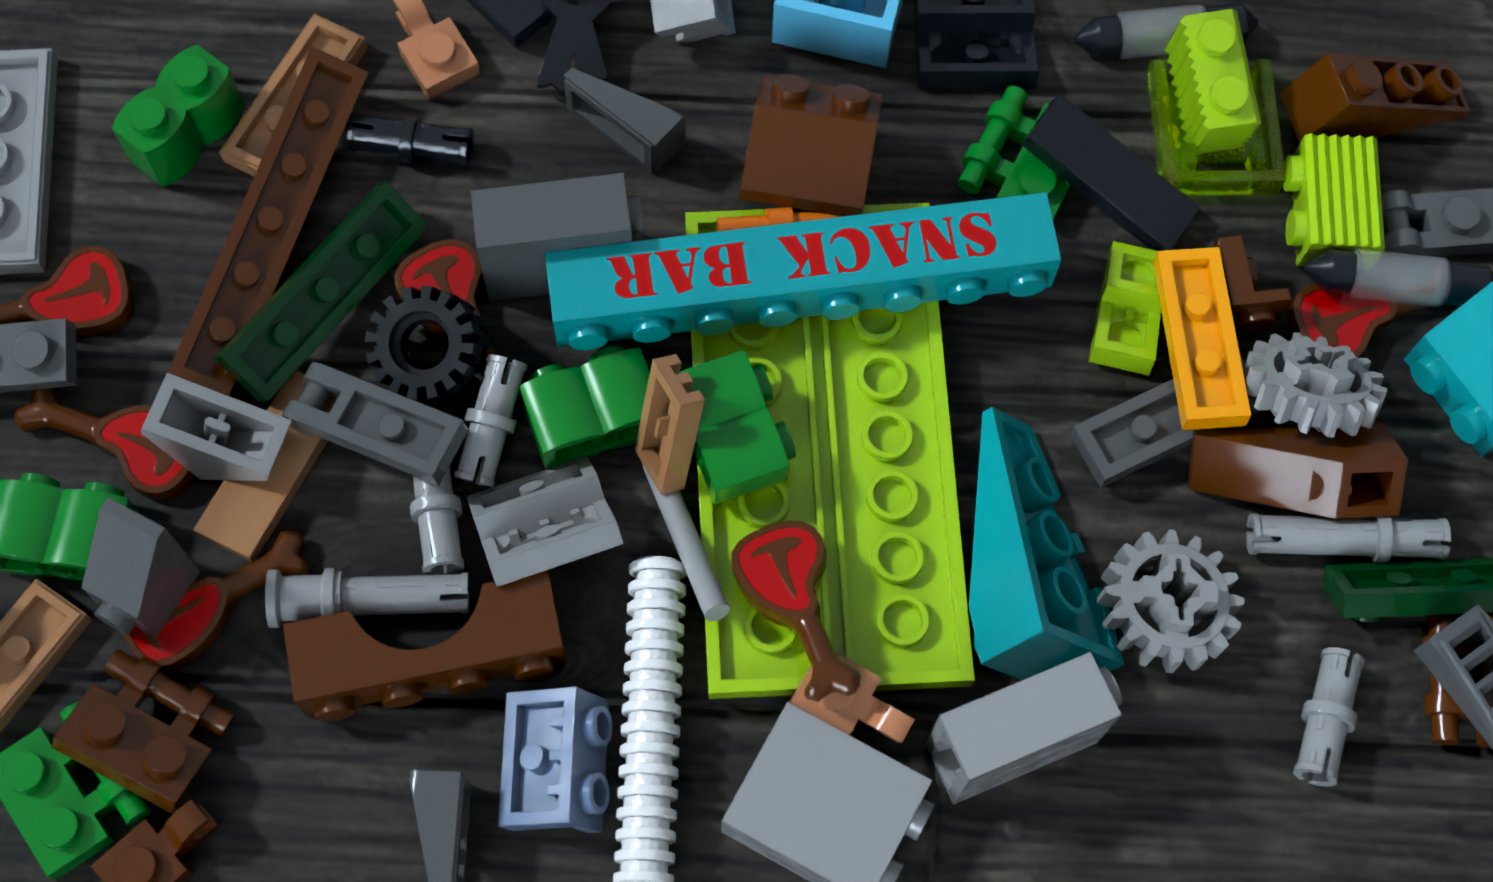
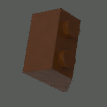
M783 74L776 77L763 75L754 108L739 199L839 216L863 214L883 94L869 92L865 88L854 84H842L835 87L810 83L806 79L792 74Z

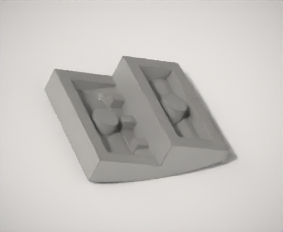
M588 456L466 496L496 587L623 544L617 521L605 500L598 475Z

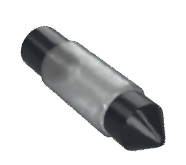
M1241 3L1214 6L1193 4L1120 11L1116 15L1094 17L1075 35L1074 43L1097 59L1108 57L1128 59L1169 55L1164 50L1185 15L1226 9L1237 10L1244 42L1258 26L1259 21Z
M1358 248L1353 251L1328 249L1303 266L1305 274L1323 292L1347 294L1349 298L1440 307L1442 305L1462 306L1493 281V272L1487 265L1450 262L1447 258Z

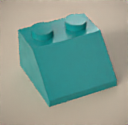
M1492 281L1426 333L1404 359L1410 367L1412 378L1417 386L1425 393L1434 397L1450 417V424L1456 435L1465 443L1472 445L1481 457L1493 451Z

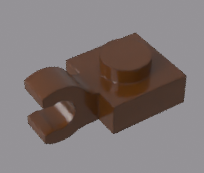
M191 799L172 814L161 831L153 822L146 819L143 820L94 862L91 867L103 882H185L194 872L182 857L208 838L220 825L203 805L198 807Z

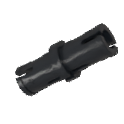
M352 112L349 122L350 124H355V128L347 126L346 141L349 151L356 152L358 150L395 155L400 157L402 163L415 164L417 159L460 164L464 167L470 165L472 157L467 152H473V128L422 123L420 116L408 114L404 120L363 115L360 112Z

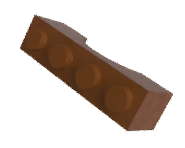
M548 571L540 572L496 587L495 582L482 584L476 608L467 623L449 639L428 648L406 650L382 644L360 627L350 611L283 624L294 703L306 717L315 715L317 721L344 719L356 713V706L382 701V706L387 708L408 706L421 701L422 693L448 688L451 694L471 693L486 688L488 686V679L514 674V678L520 681L539 679L554 672L553 666L567 663Z

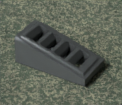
M572 67L563 75L567 109L651 174L654 173L656 175L684 146L686 141V118L678 112Z
M1477 604L1416 648L1414 652L1493 749V706L1490 707L1483 696L1493 689V620L1480 604ZM1466 639L1474 651L1460 660L1453 648ZM1484 661L1492 672L1475 684L1468 672Z
M411 770L409 782L428 882H465L472 786L462 772Z

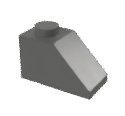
M108 497L99 511L81 588L99 605L94 615L104 623L126 635H130L134 627H137L157 638L201 571L165 527Z

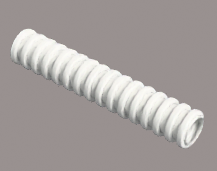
M645 556L629 564V575L634 577L635 580L628 583V594L634 600L627 603V614L633 617V620L626 623V634L631 636L632 640L625 643V654L630 656L631 660L624 663V674L630 677V681L623 684V694L629 697V701L622 704V715L628 718V722L621 725V735L627 738V743L620 745L619 752L620 756L626 759V764L619 766L618 772L619 777L625 780V785L618 787L617 791L618 798L624 800V806L616 811L617 820L622 821L623 826L615 831V839L621 842L622 846L621 850L614 852V861L621 864L620 871L613 874V882H674V875L668 873V866L675 864V854L669 851V845L676 842V832L670 830V823L677 821V811L670 807L671 802L678 799V790L671 787V783L677 780L679 770L672 766V761L679 758V747L673 745V740L680 737V727L674 724V719L681 717V706L675 703V699L682 696V686L676 683V679L683 675V666L677 662V659L682 657L684 652V646L677 642V640L684 636V625L678 622V619L685 616V605L679 602V599L686 596V585L681 583L680 580L685 578L687 573L682 562L677 559L665 556Z

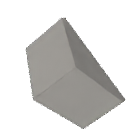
M167 373L141 428V434L200 480L267 481L292 420Z

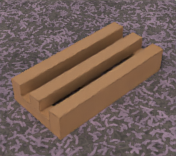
M677 354L652 359L634 449L661 495L685 489L705 398L699 390L691 392L693 380L689 373L680 374L682 362Z

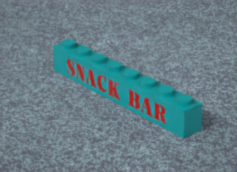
M1047 192L545 252L557 347L570 346L575 350H593L604 346L607 341L629 338L642 343H651L664 340L671 333L695 330L703 335H717L731 330L736 325L760 323L765 327H781L794 322L797 318L822 315L830 320H839L854 316L859 310L885 307L890 312H904L918 307L923 302L947 300L949 303L956 305L968 304L981 299L984 295L1009 292L1010 295L1015 297H1026L1040 293L1046 287H1051L1061 263Z

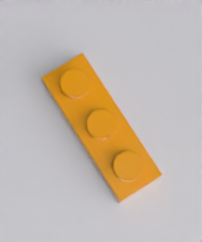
M1220 248L1157 251L1153 266L1182 430L1246 426L1251 417V411Z

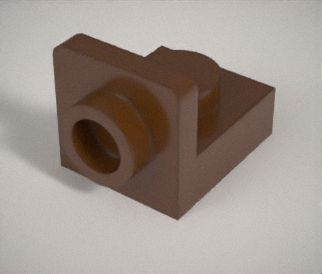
M1242 235L1217 238L1212 247L1220 248L1235 329L1238 328L1239 332L1243 334H1254L1272 328L1292 303L1290 289L1256 291L1258 286L1257 267L1252 257H1246Z

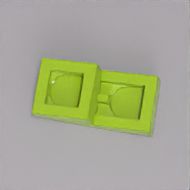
M1116 241L1112 242L1101 288L1088 362L1147 376L1150 375L1156 361L1162 314L1153 266L1157 251Z

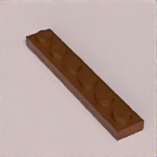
M311 46L168 370L169 374L230 396L236 380L214 357L273 296L366 80L368 71Z

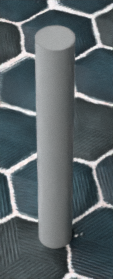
M642 465L705 619L717 621L724 618L729 613L730 607L680 490L661 495L646 468Z

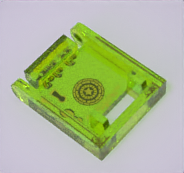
M1256 59L1252 69L1253 87L1262 124L1258 125L1255 133L1251 134L1252 137L1248 138L1249 141L1245 143L1246 146L1203 154H1196L1195 143H1188L1183 140L1187 132L1181 129L1184 121L1178 116L1182 110L1176 107L1179 98L1173 95L1177 88L1173 85H1168L1165 60L1150 61L1148 67V86L1157 173L1184 195L1279 194L1286 182L1270 59ZM1171 75V83L1175 78L1173 75ZM1197 163H1245L1246 169L1195 171Z

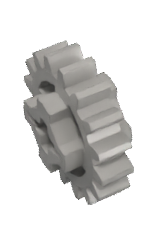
M1296 332L1293 333L1290 341H1287L1278 334H1271L1268 343L1257 340L1253 350L1249 351L1243 368L1247 395L1257 397L1254 404L1257 410H1270L1275 416L1274 422L1278 424L1294 421L1298 423V429L1301 433L1307 434L1311 427H1313L1328 438H1334L1337 428H1340L1350 436L1357 435L1360 426L1370 429L1375 418L1378 417L1387 388L1381 386L1384 379L1382 373L1368 371L1371 364L1368 358H1357L1350 351L1351 348L1346 345L1338 347L1328 346L1325 337L1319 336L1314 342L1308 336H1303Z
M1169 529L1159 541V544L1149 531L1145 532L1134 546L1126 542L1114 556L1115 562H1111L1100 578L1108 586H1105L1098 595L1097 604L1113 608V611L1103 621L1104 629L1120 628L1124 636L1120 639L1117 648L1121 652L1133 645L1140 648L1139 664L1144 667L1157 656L1162 658L1166 673H1173L1182 664L1183 658L1192 671L1197 670L1208 660V656L1216 659L1229 646L1227 639L1230 640L1241 628L1242 623L1232 615H1235L1244 606L1245 600L1241 596L1229 594L1228 591L1239 577L1236 572L1221 574L1217 566L1224 555L1220 551L1214 552L1208 557L1201 554V538L1196 535L1184 546L1179 544L1175 530ZM1153 566V572L1150 576L1143 575L1139 581H1133L1135 573L1143 568ZM1202 620H1208L1203 632L1189 637V630L1193 626H1197Z

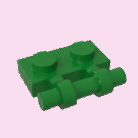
M1008 86L1001 100L994 101L991 104L984 118L987 127L979 142L969 146L962 160V165L965 169L957 184L964 192L976 195L980 192L984 182L987 181L1001 188L996 198L1047 192L1054 222L1071 185L1023 146L1014 163L1003 159L999 154L1007 139L1021 144L1049 104L1045 102L1036 121L1028 118L1022 113V109L1028 99V94L1020 87Z
M79 701L70 704L61 711L60 717L63 722ZM39 727L0 752V799L46 876L56 881L115 841L102 818L118 809L127 826H131L148 817L152 810L144 798L97 772L95 774L101 783L95 791L87 795L72 771L81 763L53 749V739L49 732Z

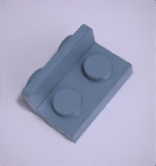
M576 686L509 692L506 694L498 827L511 831L574 828L586 833L602 832L604 812L608 807L610 798L609 785L605 777L607 745L611 740L613 732L612 718L606 699Z

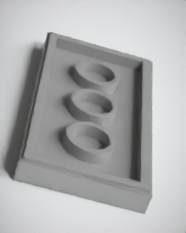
M52 48L0 50V275L45 273L58 58Z

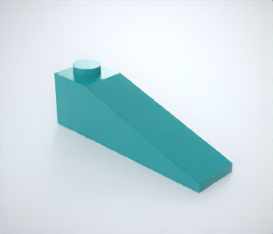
M990 407L982 412L969 593V610L974 629L973 645L980 658V663L986 667L1024 680L1091 652L1099 669L1106 667L1108 670H1115L1123 666L1124 662L1121 651L1117 648L1119 642L1116 630L1104 629L1102 624L1111 613L1110 607L1097 604V597L1102 592V588L1095 587L1090 590L1076 557L1086 551L1078 533H1070L1065 523L1056 513L1053 503L1059 500L1061 494L1031 426L994 407Z

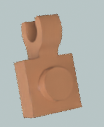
M393 0L399 10L395 12L405 32L409 35L408 38L397 43L400 55L428 100L480 74L478 61L450 17L433 24L422 0Z
M835 652L842 663L859 670L861 674L860 686L853 695L846 696L832 692L817 702L808 700L804 695V689L812 676V666L810 664L789 703L848 735L851 734L856 723L860 721L889 739L902 744L915 719L872 696L881 677Z

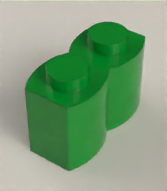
M195 45L183 50L166 64L158 76L155 87L140 92L123 106L114 120L112 130L131 164L158 185L165 187L184 177L195 166L205 145L222 138L235 126L243 113L245 104L229 67L199 45Z
M622 346L606 347L595 352L589 358V362L581 367L565 369L563 365L559 364L545 366L533 372L529 377V381L519 386L521 401L545 469L585 456L590 458L605 450L617 449L636 443L650 374L641 348L625 350Z
M741 350L680 371V374L688 372L693 380L691 392L699 390L705 398L694 445V453L714 505L787 480L790 466L788 460L796 458L795 446L785 422L781 421L774 424L765 403L773 400V393L763 366L761 364L751 366L745 351Z
M23 473L20 480L2 479L0 480V570L27 576L57 577L83 583L99 511L106 499L109 497L137 513L138 511L129 498L124 497L125 493L123 490L105 483L89 482L85 484L84 489L60 488L61 483L56 479L36 473Z

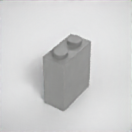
M1089 652L939 715L926 742V747L954 805L1096 744L1122 715L1118 708L1122 704V696L1112 673L1106 667L1099 669L1092 653Z
M787 702L723 817L721 832L810 882H896L904 865L892 857L904 835L916 841L926 824L935 804L923 797L932 780Z

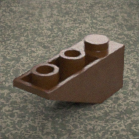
M1328 52L1279 92L1299 144L1304 135L1310 133L1316 136L1326 134L1328 137L1335 134L1340 137L1349 134L1351 137L1361 135L1364 138L1370 136L1376 138L1462 118L1471 113L1462 92V80L1452 68L1450 62Z
M1374 422L1370 429L1360 426L1355 436H1350L1340 428H1337L1334 438L1326 437L1322 432H1318L1313 427H1311L1307 434L1301 433L1298 425L1193 430L1188 487L1193 491L1334 519L1399 516L1408 458L1383 422Z

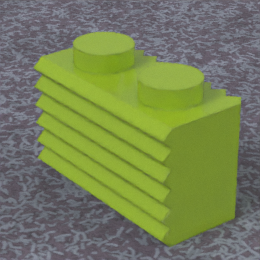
M1226 9L1185 15L1164 50L1170 55L1166 61L1172 65L1169 73L1175 77L1171 84L1177 88L1173 94L1179 98L1176 107L1182 110L1178 116L1184 121L1181 129L1187 132L1183 140L1189 143L1185 151L1191 155L1246 146L1245 143L1249 141L1248 138L1252 137L1251 134L1255 133V129H1258V125L1262 123L1237 10Z
M1310 133L1304 135L1295 153L1286 157L1282 174L1284 191L1293 192V208L1287 216L1285 237L1288 246H1296V265L1304 266L1307 262L1328 249L1354 251L1357 258V269L1370 270L1385 249L1377 138L1374 136L1364 138L1361 135L1351 137L1349 134L1342 137L1337 134L1329 137L1326 134L1316 136Z

